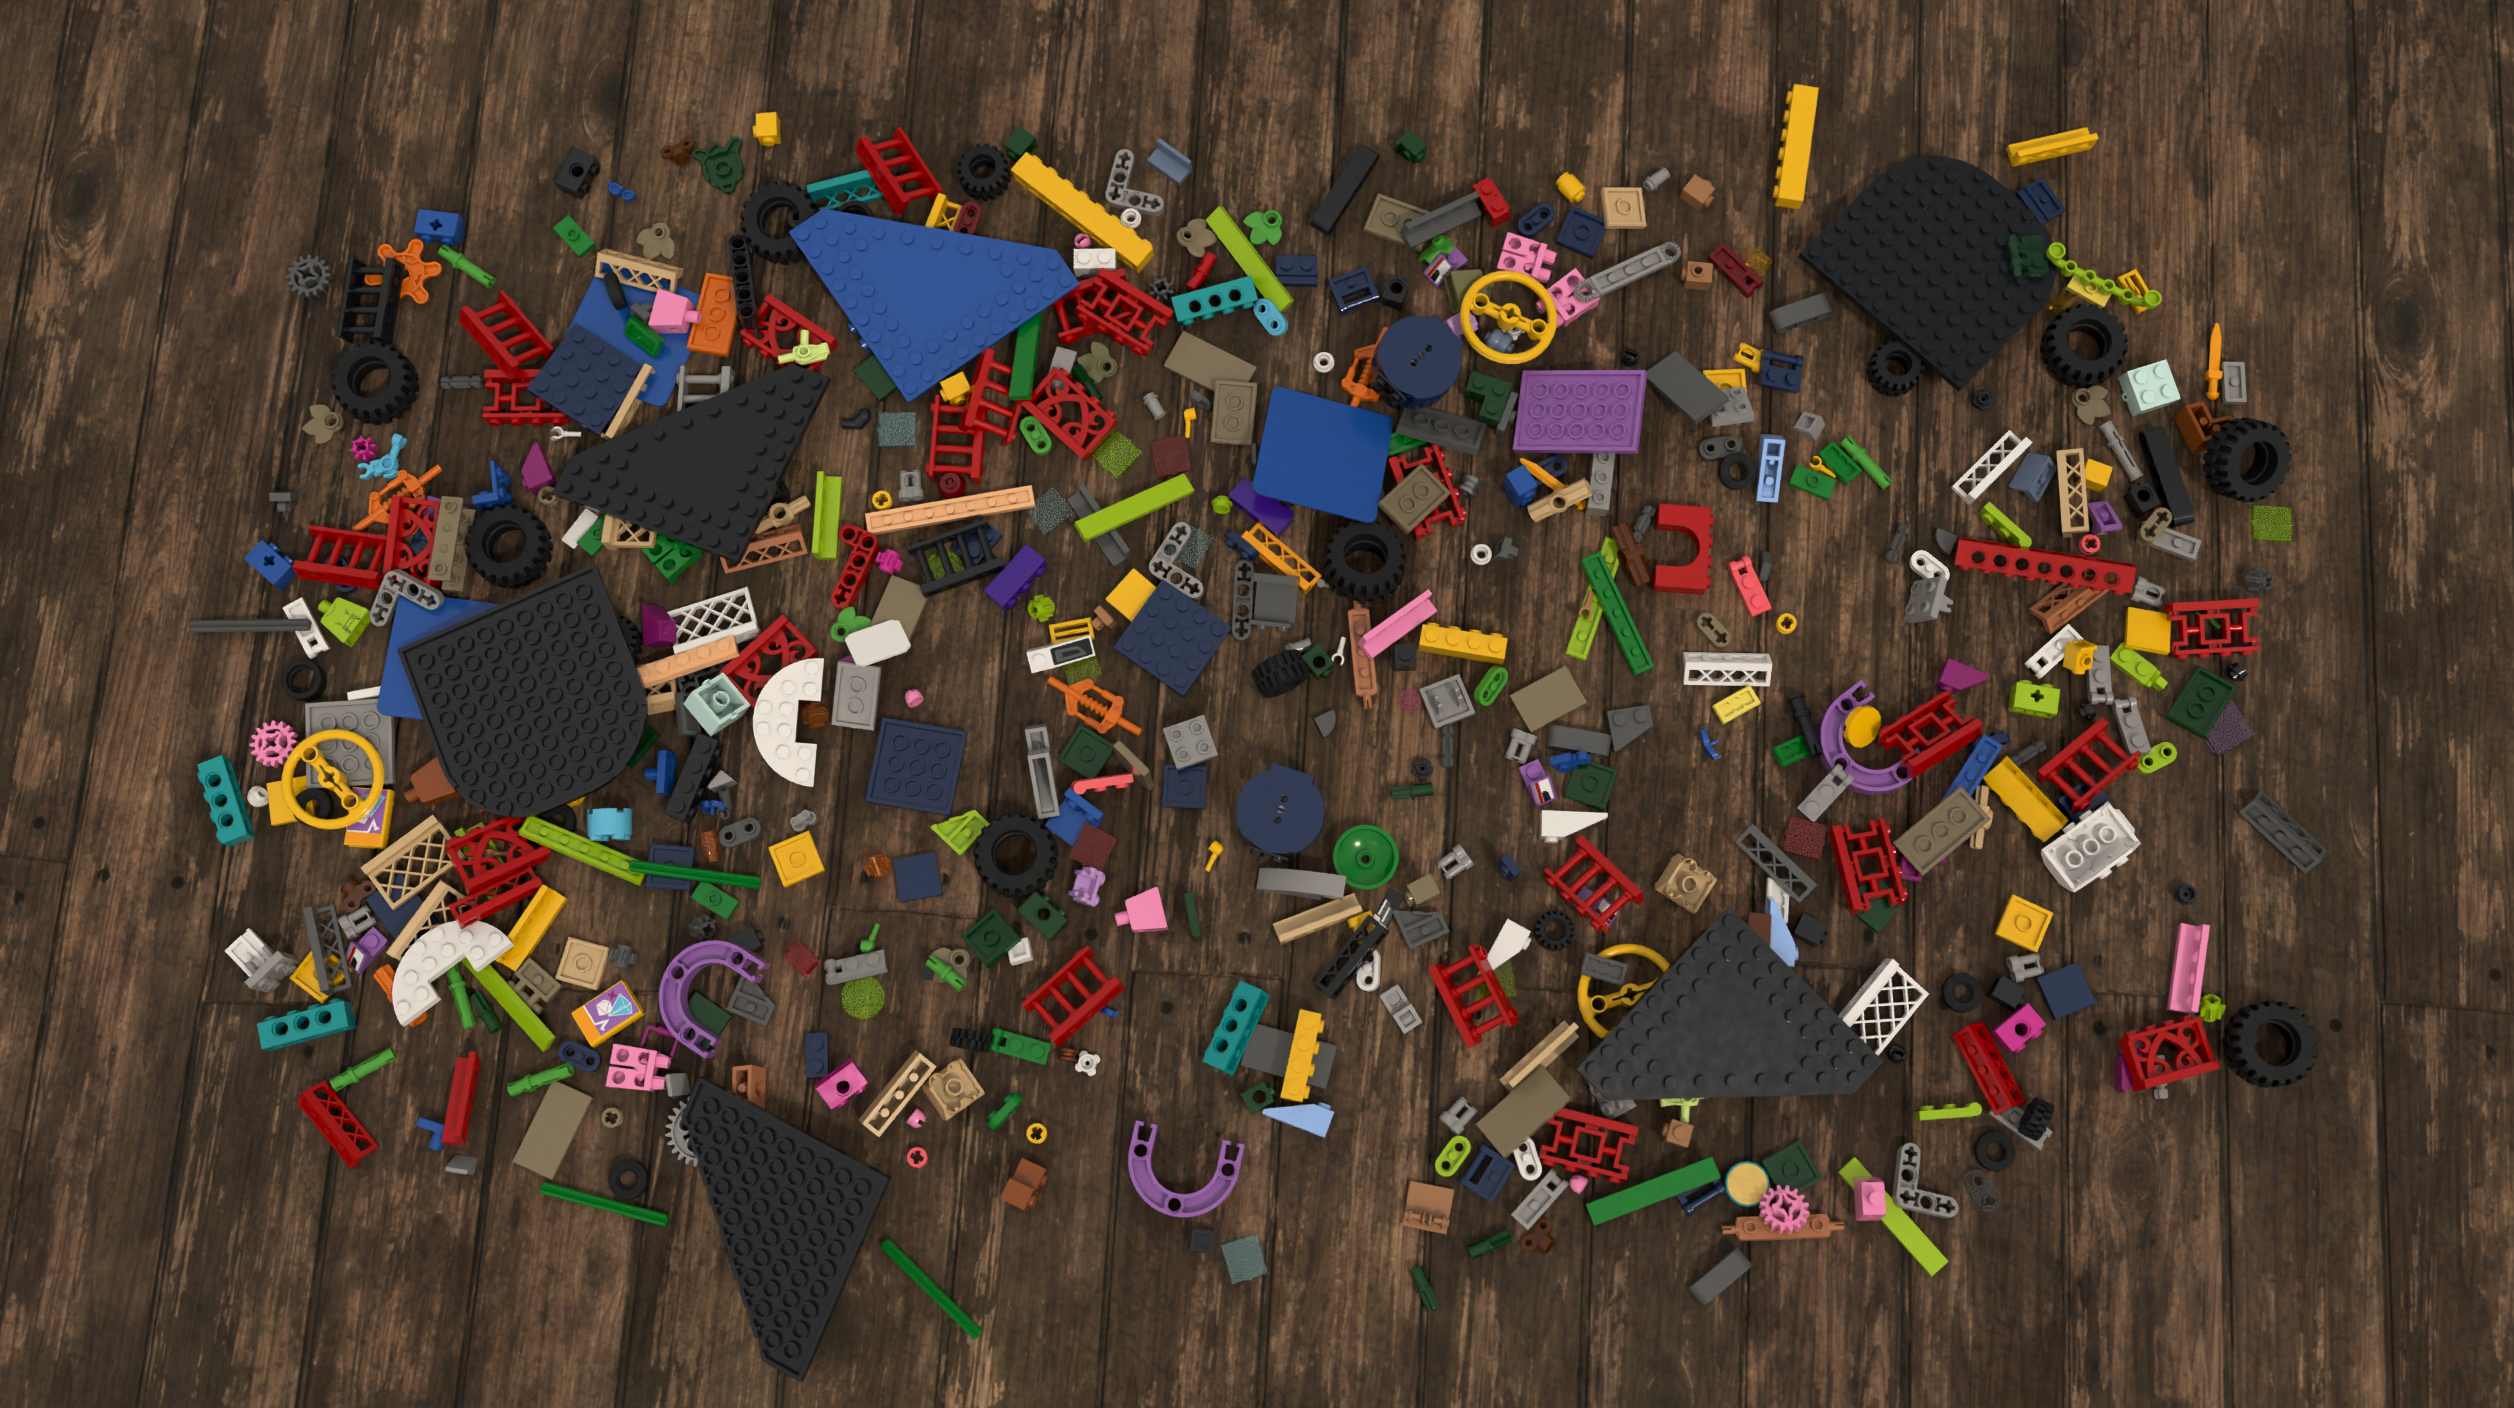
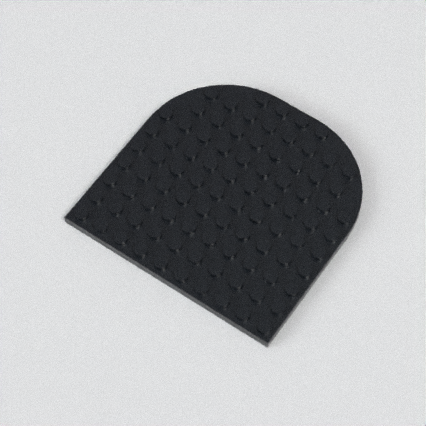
M1942 156L1912 158L1887 169L1798 256L1958 392L2040 309L2051 293L2057 271V266L2046 255L2047 249L2053 243L2052 238L2045 225H2041L2035 218V213L1985 171L1967 162Z
M595 563L397 649L445 777L466 801L486 812L504 817L525 818L542 815L592 794L614 781L628 767L641 746L648 719L646 689L599 568Z

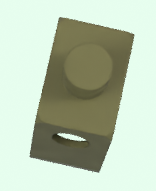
M1480 269L1451 271L1442 275L1453 314L1460 311L1463 298L1468 289L1483 276ZM1495 283L1485 286L1478 294L1483 293L1488 296L1487 290L1493 289Z

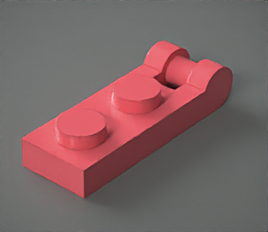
M1749 556L1741 557V560L1737 562L1731 561L1727 563L1728 570L1750 617L1752 618L1771 610L1772 607L1752 567ZM1744 568L1746 573L1740 575L1738 570Z
M1128 772L1075 780L1071 783L1070 788L1077 794H1083L1086 789L1094 788V792L1107 790V786L1115 785V788L1128 787V783L1134 782L1133 774Z

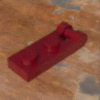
M1724 243L1716 248L1707 258L1740 290L1745 298H1749L1753 295L1755 289H1759L1764 284L1762 279ZM1746 278L1750 280L1748 285L1744 282Z

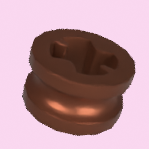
M1059 1048L1061 1054L1058 1056V1060L1077 1062L1075 1056L1078 1054V1050Z

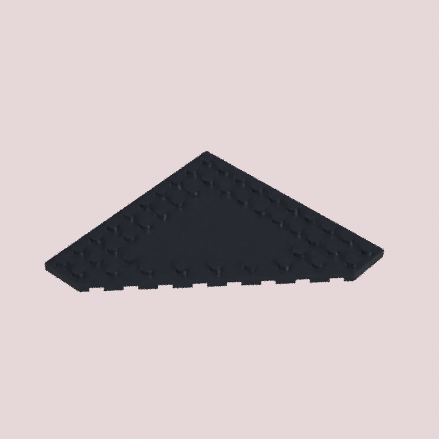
M793 364L571 456L552 493L561 499L740 564L831 380L828 376Z
M1725 906L1580 1061L1575 1069L1606 1100L1854 1094L1884 1061L1729 906Z
M704 1076L698 1077L682 1115L684 1126L687 1125L691 1137L689 1141L694 1156L697 1155L701 1167L699 1171L704 1186H707L711 1197L709 1199L714 1217L717 1216L721 1228L719 1232L724 1247L728 1249L731 1258L729 1262L734 1277L738 1279L741 1288L739 1292L744 1307L748 1309L751 1318L749 1322L754 1337L758 1339L761 1348L760 1355L762 1361L802 1382L805 1380L892 1177Z

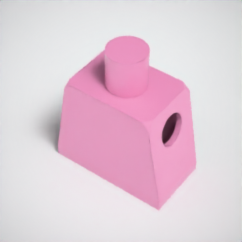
M658 289L648 325L657 334L687 333L690 323L700 324L702 313L701 311L694 310V305L688 298Z
M1158 887L1125 900L1127 911L1115 913L1117 925L1121 926L1130 923L1133 933L1168 930Z
M1853 1177L1856 1221H1879L1886 1215L1884 1182L1877 1177Z

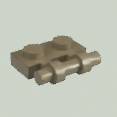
M530 957L515 973L520 981L517 984L512 980L507 983L537 1015L544 1009L538 1004L541 998L549 1003L563 988L562 984ZM527 986L535 992L532 996H529L524 991Z

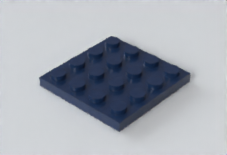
M575 323L531 382L527 391L600 437L618 412L643 366Z
M1162 579L1113 649L1184 697L1230 633L1232 627Z
M882 718L865 801L867 803L951 817L968 733L961 730Z

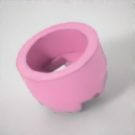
M1080 233L1076 235L1074 239L1076 249L1090 248L1091 241L1087 234Z
M917 689L908 690L905 694V701L909 707H916L924 700L922 694Z
M916 1108L906 1123L914 1128H920L922 1125L918 1121L925 1122V1114Z
M1574 1175L1569 1183L1570 1188L1580 1195L1589 1179L1582 1175Z

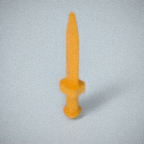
M2219 323L2214 325L2211 335L2209 370L2205 372V379L2209 381L2206 397L2210 400H2215L2219 397L2217 392L2218 381L2223 376V371H2220L2222 338Z
M1520 458V462L1523 465L1525 464L1528 471L1552 490L1568 486V484H1562L1537 464ZM1584 499L1574 505L1577 506L1576 509L1583 510L1587 502Z

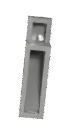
M1047 723L1025 727L1028 746L1027 757L1038 819L1060 816Z
M1260 868L1256 890L1321 900V897L1343 900L1346 876L1304 870Z

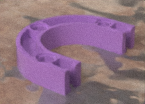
M1860 680L1839 696L1823 714L1817 729V738L1823 750V754L1819 757L1828 774L1835 767V761L1843 763V771L1855 777L1846 787L1847 789L1865 795L1886 794L1901 788L1912 780L1907 774V768L1901 765L1902 759L1886 769H1867L1850 758L1843 744L1844 724L1850 712L1858 706H1865L1875 697L1871 692L1868 695L1865 694L1863 696L1864 700L1861 702L1856 701L1852 693L1855 690L1859 691L1861 688L1864 689L1866 687V684ZM1841 702L1848 703L1850 710L1842 709ZM1918 748L1915 749L1917 755L1921 753ZM1897 769L1902 770L1904 772V779H1901L1897 776ZM1837 776L1833 778L1839 784L1842 782Z
M704 941L686 948L671 961L661 980L659 1007L666 1027L678 1041L703 1058H713L716 1051L714 1049L708 1051L701 1045V1042L704 1038L711 1040L710 1045L714 1047V1045H721L724 1039L700 1024L692 1015L688 1005V990L693 978L703 968L720 963L730 967L751 982L760 983L763 975H755L748 967L753 961L759 964L757 969L762 971V969H769L771 964L746 947L732 942ZM739 953L743 955L741 964H738L736 961ZM680 967H682L684 971V974L681 978H679L677 975V971ZM692 1028L695 1030V1038L693 1040L689 1037V1031Z
M1136 1120L1128 1155L1129 1172L1135 1189L1151 1207L1170 1216L1195 1217L1215 1209L1230 1195L1239 1176L1245 1144L1237 1143L1236 1147L1240 1149L1236 1161L1226 1160V1147L1231 1145V1141L1223 1140L1217 1169L1209 1184L1195 1193L1177 1194L1164 1188L1153 1172L1152 1154L1159 1126L1150 1124L1152 1132L1149 1141L1145 1142L1138 1139L1140 1126H1144V1122ZM1140 1144L1147 1147V1153L1143 1157H1138L1135 1153L1136 1147ZM1225 1164H1232L1235 1171L1232 1176L1226 1177L1223 1175L1222 1168ZM1174 1198L1179 1199L1181 1202V1207L1176 1212L1169 1209V1202Z

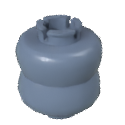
M1498 328L1493 332L1489 331L1483 341L1487 347L1507 354H1511L1515 346L1512 344L1513 337L1509 334H1504Z

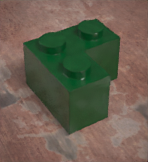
M1472 370L1464 398L1483 404L1478 417L1479 422L1486 423V426L1497 429L1510 394L1512 383Z

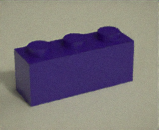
M1244 477L1229 494V500L1256 523L1261 524L1279 539L1294 522L1293 510L1285 504L1282 506L1276 501L1277 499L1256 494L1252 488L1254 479L1251 478L1249 480L1247 477Z
M1026 544L984 590L986 596L1004 612L1008 608L1012 609L1018 602L1017 598L1022 593H1027L1033 585L1032 582L1046 572V560Z

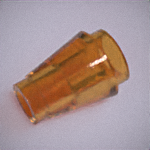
M716 830L699 833L700 839L698 841L707 863L719 861V835H717Z

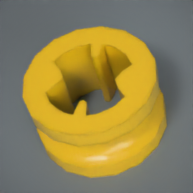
M878 491L873 495L872 502L878 511L889 510L892 507V498L886 491ZM882 497H885V499L888 501L884 502L881 506L880 503L877 501L881 500Z
M1789 613L1782 614L1776 621V629L1781 634L1791 633L1797 625L1795 617ZM1784 619H1787V622H1791V625L1788 627V629H1785V626L1782 627L1781 625Z
M1034 1123L1028 1127L1027 1138L1032 1143L1040 1144L1046 1140L1047 1130L1043 1125ZM1036 1127L1037 1130L1041 1128L1043 1131L1040 1134L1042 1138L1039 1140L1036 1137L1033 1139L1031 1136L1034 1133L1033 1129Z

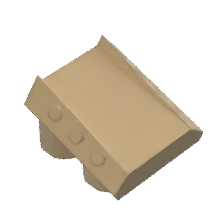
M1678 853L1671 858L1670 863L1658 882L1655 883V890L1694 915L1716 883L1717 878L1710 872L1698 867L1693 859L1685 858Z
M961 1058L950 1063L939 1073L931 1075L921 1085L923 1092L945 1121L985 1094Z

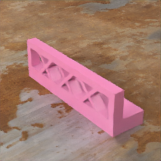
M1429 589L1362 636L1357 644L1370 660L1437 612V609L1429 600L1432 595Z
M2184 923L2178 925L2167 1010L2190 1015L2197 1013L2199 1010L2210 925L2194 926Z

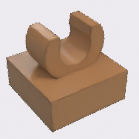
M1099 605L1094 610L1098 617L1091 624L1096 630L1100 631L1105 625L1112 629L1118 624L1102 606Z

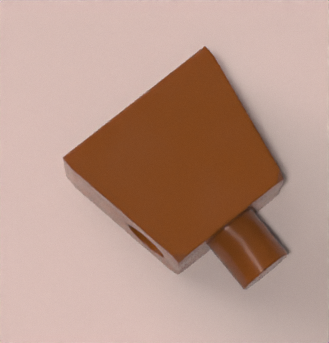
M437 757L410 776L414 787L404 792L410 804L420 799L427 806H433L461 796L445 777Z

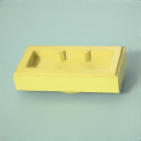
M2075 275L2072 276L2065 290L2083 300L2098 305L2100 309L2106 305L2112 294L2110 293L2107 296L2101 295L2099 287L2093 284L2083 286L2080 283V278Z
M1748 685L1714 704L1712 708L1722 725L1760 705L1761 702L1752 687Z

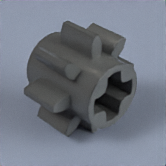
M1166 277L1159 280L1155 278L1154 284H1149V289L1152 290L1149 295L1152 298L1155 297L1157 301L1168 303L1169 296L1174 297V292L1171 290L1173 289V283L1168 284Z
M2255 567L2254 571L2246 574L2244 582L2245 586L2253 594L2262 595L2263 591H2267L2272 587L2273 577L2269 574V571H2266V568Z
M704 913L701 915V918L694 916L691 924L688 925L692 931L690 936L695 937L701 942L705 938L711 940L715 931H717L714 925L716 920L709 918V915Z
M618 944L617 949L610 950L608 959L613 960L612 966L629 969L630 964H636L638 955L633 953V947Z

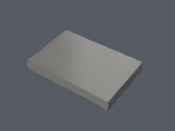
M838 661L831 725L875 730L882 666L868 665L862 667L856 666L853 662Z

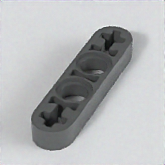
M1241 560L1236 564L1234 578L1232 635L1237 642L1241 643L1250 639L1252 624L1246 623V621L1252 619L1254 566L1250 561ZM1243 566H1247V569L1251 570L1246 573V581L1242 580V571H1239ZM1247 586L1250 592L1246 596H1241L1237 592L1238 588ZM1240 606H1245L1249 610L1245 617L1239 616L1236 612ZM1240 622H1244V631L1248 632L1244 633L1243 637H1239V633H1236V631L1240 630Z

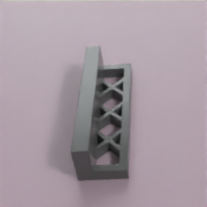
M1477 191L1406 223L1400 233L1408 249L1415 248L1434 239L1438 235H1443L1479 218L1482 214L1476 204V200L1479 198Z
M1083 483L1078 486L1079 492L1067 499L1079 519L1102 510ZM1116 529L1093 538L1114 569L1132 557L1130 549Z
M2261 789L2255 793L2251 801L2239 810V813L2304 873H2307L2322 861L2327 850Z
M1754 824L1750 825L1734 842L1797 904L1817 886L1808 875ZM1747 837L1756 845V848H1747L1741 841ZM1760 852L1772 860V864H1764L1760 860ZM1776 867H1779L1788 876V879L1778 878L1776 876ZM1792 882H1795L1804 891L1800 897L1792 891Z
M333 904L319 909H315L312 906L303 908L320 992L328 996L352 989L353 983L336 906ZM331 912L332 919L327 926L321 924L319 915ZM329 931L336 934V940L332 947L325 944L324 940ZM333 952L340 954L341 957L336 968L329 963V958ZM339 972L345 976L346 984L335 987L333 980Z

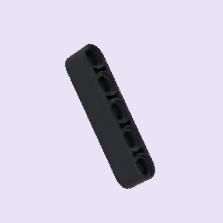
M1363 144L1358 147L1312 218L1311 227L1327 236L1332 233L1375 167L1380 157L1379 153Z
M736 234L730 237L728 241L736 309L742 327L752 330L760 322L752 257L749 245L743 235Z
M2160 426L2140 431L2138 436L2139 443L2161 502V507L2168 509L2172 514V521L2169 527L2174 528L2193 523L2195 520L2194 511L2164 427Z

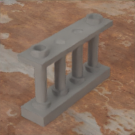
M680 366V373H677L676 377L677 385H679L677 412L687 408V403H700L733 389L735 373L730 366H722V373H719V375H689L686 367ZM689 383L719 384L721 388L720 393L717 395H688Z

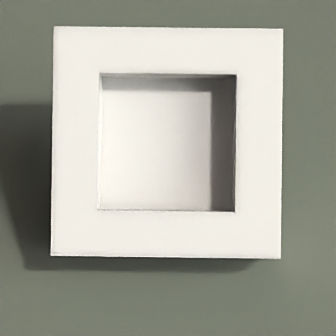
M1028 937L1022 938L1008 952L1012 966L1033 960L1031 943Z

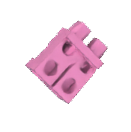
M1508 232L1496 271H1516L1526 274L1538 282L1548 283L1551 270L1541 268V264L1545 263L1553 266L1557 253L1546 249L1547 244L1545 243L1540 244L1537 241Z
M1576 268L1547 289L1557 310V328L1561 325L1565 328L1569 323L1588 310L1594 309L1599 304L1600 298L1583 303L1575 297L1574 290L1579 282L1585 280ZM1580 288L1583 295H1590V291L1587 288ZM1539 299L1535 307L1540 314L1546 312L1542 300Z
M613 1044L610 1064L633 1067V1069L609 1066L606 1081L607 1087L651 1092L666 1089V1078L657 1076L658 1068H670L671 1057L663 1055L659 1051Z

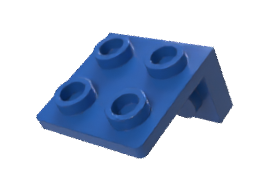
M495 460L490 461L493 492L483 491L479 495L472 496L473 505L482 513L487 509L495 510L494 506L502 505L506 508L507 504H513V498L508 489V485H511L510 475Z
M1068 788L1064 793L1065 800L1059 806L1060 816L1051 817L1045 826L1074 849L1080 851L1103 822L1105 816L1104 813Z

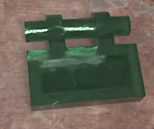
M2016 235L2008 236L2009 243L2007 244V249L2011 254L2010 268L2013 269L2015 276L2021 275L2022 269H2025L2026 277L2047 276L2049 274L2044 235H2023L2020 239L2021 243L2017 241ZM2019 253L2023 254V259L2020 258Z

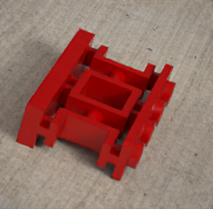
M1102 267L1098 277L1093 282V287L1100 290L1092 304L1082 299L1076 307L1075 314L1083 323L1087 324L1089 322L1095 326V329L1101 334L1107 333L1113 337L1116 343L1120 345L1125 344L1130 347L1134 354L1147 357L1154 345V342L1147 338L1148 334L1155 324L1165 329L1172 319L1174 311ZM1108 288L1118 293L1113 302L1104 298ZM1119 303L1136 312L1127 326L1111 317ZM1098 304L1108 309L1103 319L1093 313ZM1143 310L1154 315L1149 324L1139 319ZM1134 326L1144 331L1139 341L1129 335Z
M485 369L484 378L487 380L485 387L488 391H495L494 407H484L483 411L485 413H482V418L490 426L498 427L502 424H510L511 426H522V424L563 426L564 423L571 422L569 417L553 407L552 411L554 413H543L545 402L537 397L536 406H519L520 391H527V388L541 369H518L517 377L511 380L500 369ZM501 384H512V394H503L504 387ZM511 403L510 411L512 413H502V404Z
M1433 444L1432 447L1424 448L1425 459L1407 464L1404 455L1399 458L1395 456L1388 459V468L1396 487L1405 479L1400 465H1402L1404 473L1416 469L1421 463L1424 466L1431 465L1433 463L1431 455H1433L1441 480L1438 472L1432 474L1451 492L1448 497L1456 518H1454L1452 510L1440 513L1437 507L1431 512L1432 517L1423 520L1425 528L1420 523L1412 530L1415 541L1424 539V536L1432 535L1431 524L1448 519L1451 528H1454L1457 525H1464V518H1467L1464 507L1460 506L1457 500L1460 498L1456 486L1453 487L1451 484V471L1449 467L1445 468L1443 462L1445 460L1442 448L1438 449L1436 444Z
M2259 598L2165 604V612H2168L2167 621L2178 620L2179 642H2170V652L2168 655H2175V659L2189 658V654H2197V658L2211 657L2210 653L2217 652L2218 657L2232 656V652L2239 651L2240 655H2254L2253 650H2261V646H2258L2259 637L2248 638L2247 616H2258L2256 607H2259ZM2220 609H2247V612L2238 613V623L2230 624V613H2220ZM2204 610V614L2195 615V626H2187V615L2177 616V612ZM2221 618L2222 639L2205 640L2204 619ZM2231 632H2239V643L2248 642L2247 647L2222 648V644L2231 643ZM2196 634V645H2205L2206 649L2179 650V646H2187L2188 635Z
M1948 690L1942 694H1936L1926 704H1920L1913 712L1908 715H1902L1895 723L1886 725L1880 730L1878 743L1881 746L1884 745L1886 750L1896 745L1905 754L1902 757L1901 765L1907 768V774L1912 779L1981 737L1983 723L1978 718L1974 720L1972 715L1962 720L1953 711L1956 708L1957 700L1951 698V693ZM1940 710L1945 716L1942 720L1935 715ZM1931 724L1940 734L1927 741L1918 731ZM1950 724H1953L1958 729L1953 734H1951L1952 731L1947 727ZM1906 731V734L1911 738L1908 741H1905L1900 736ZM1916 745L1923 750L1919 755L1913 749Z
M1879 818L1877 821H1869L1867 824L1869 832L1851 835L1849 824L1843 827L1841 825L1832 826L1828 832L1850 915L1859 914L1861 911H1869L1871 908L1869 900L1887 897L1889 907H1894L1895 905L1902 906L1908 897L1907 889L1905 886H1902L1900 879L1902 877L1901 867L1895 861L1896 849L1889 839L1891 835L1888 823L1885 824L1884 818ZM1878 835L1881 847L1869 849L1867 839L1876 838ZM1858 841L1860 851L1851 852L1849 855L1846 843ZM1876 855L1880 873L1862 876L1858 858ZM1889 877L1892 889L1880 891L1878 881L1886 880ZM1869 883L1871 892L1864 893L1860 897L1857 885Z
M1562 1108L1546 1122V1124L1556 1126L1552 1147L1540 1145L1538 1157L1542 1160L1543 1165L1555 1167L1557 1163L1564 1165V1170L1576 1173L1577 1169L1586 1171L1585 1175L1599 1178V1174L1608 1176L1607 1181L1621 1184V1180H1627L1629 1167L1619 1164L1623 1143L1635 1144V1137L1639 1127ZM1557 1117L1584 1124V1127L1575 1126L1573 1136L1561 1134L1563 1122L1556 1121L1554 1118ZM1598 1128L1628 1135V1138L1618 1137L1616 1148L1604 1145L1607 1133L1598 1131ZM1579 1132L1600 1137L1595 1158L1575 1153ZM1558 1143L1570 1145L1568 1157L1577 1160L1572 1162L1546 1154L1547 1152L1556 1153ZM1602 1154L1614 1156L1612 1168L1620 1170V1173L1592 1167L1590 1164L1599 1165Z

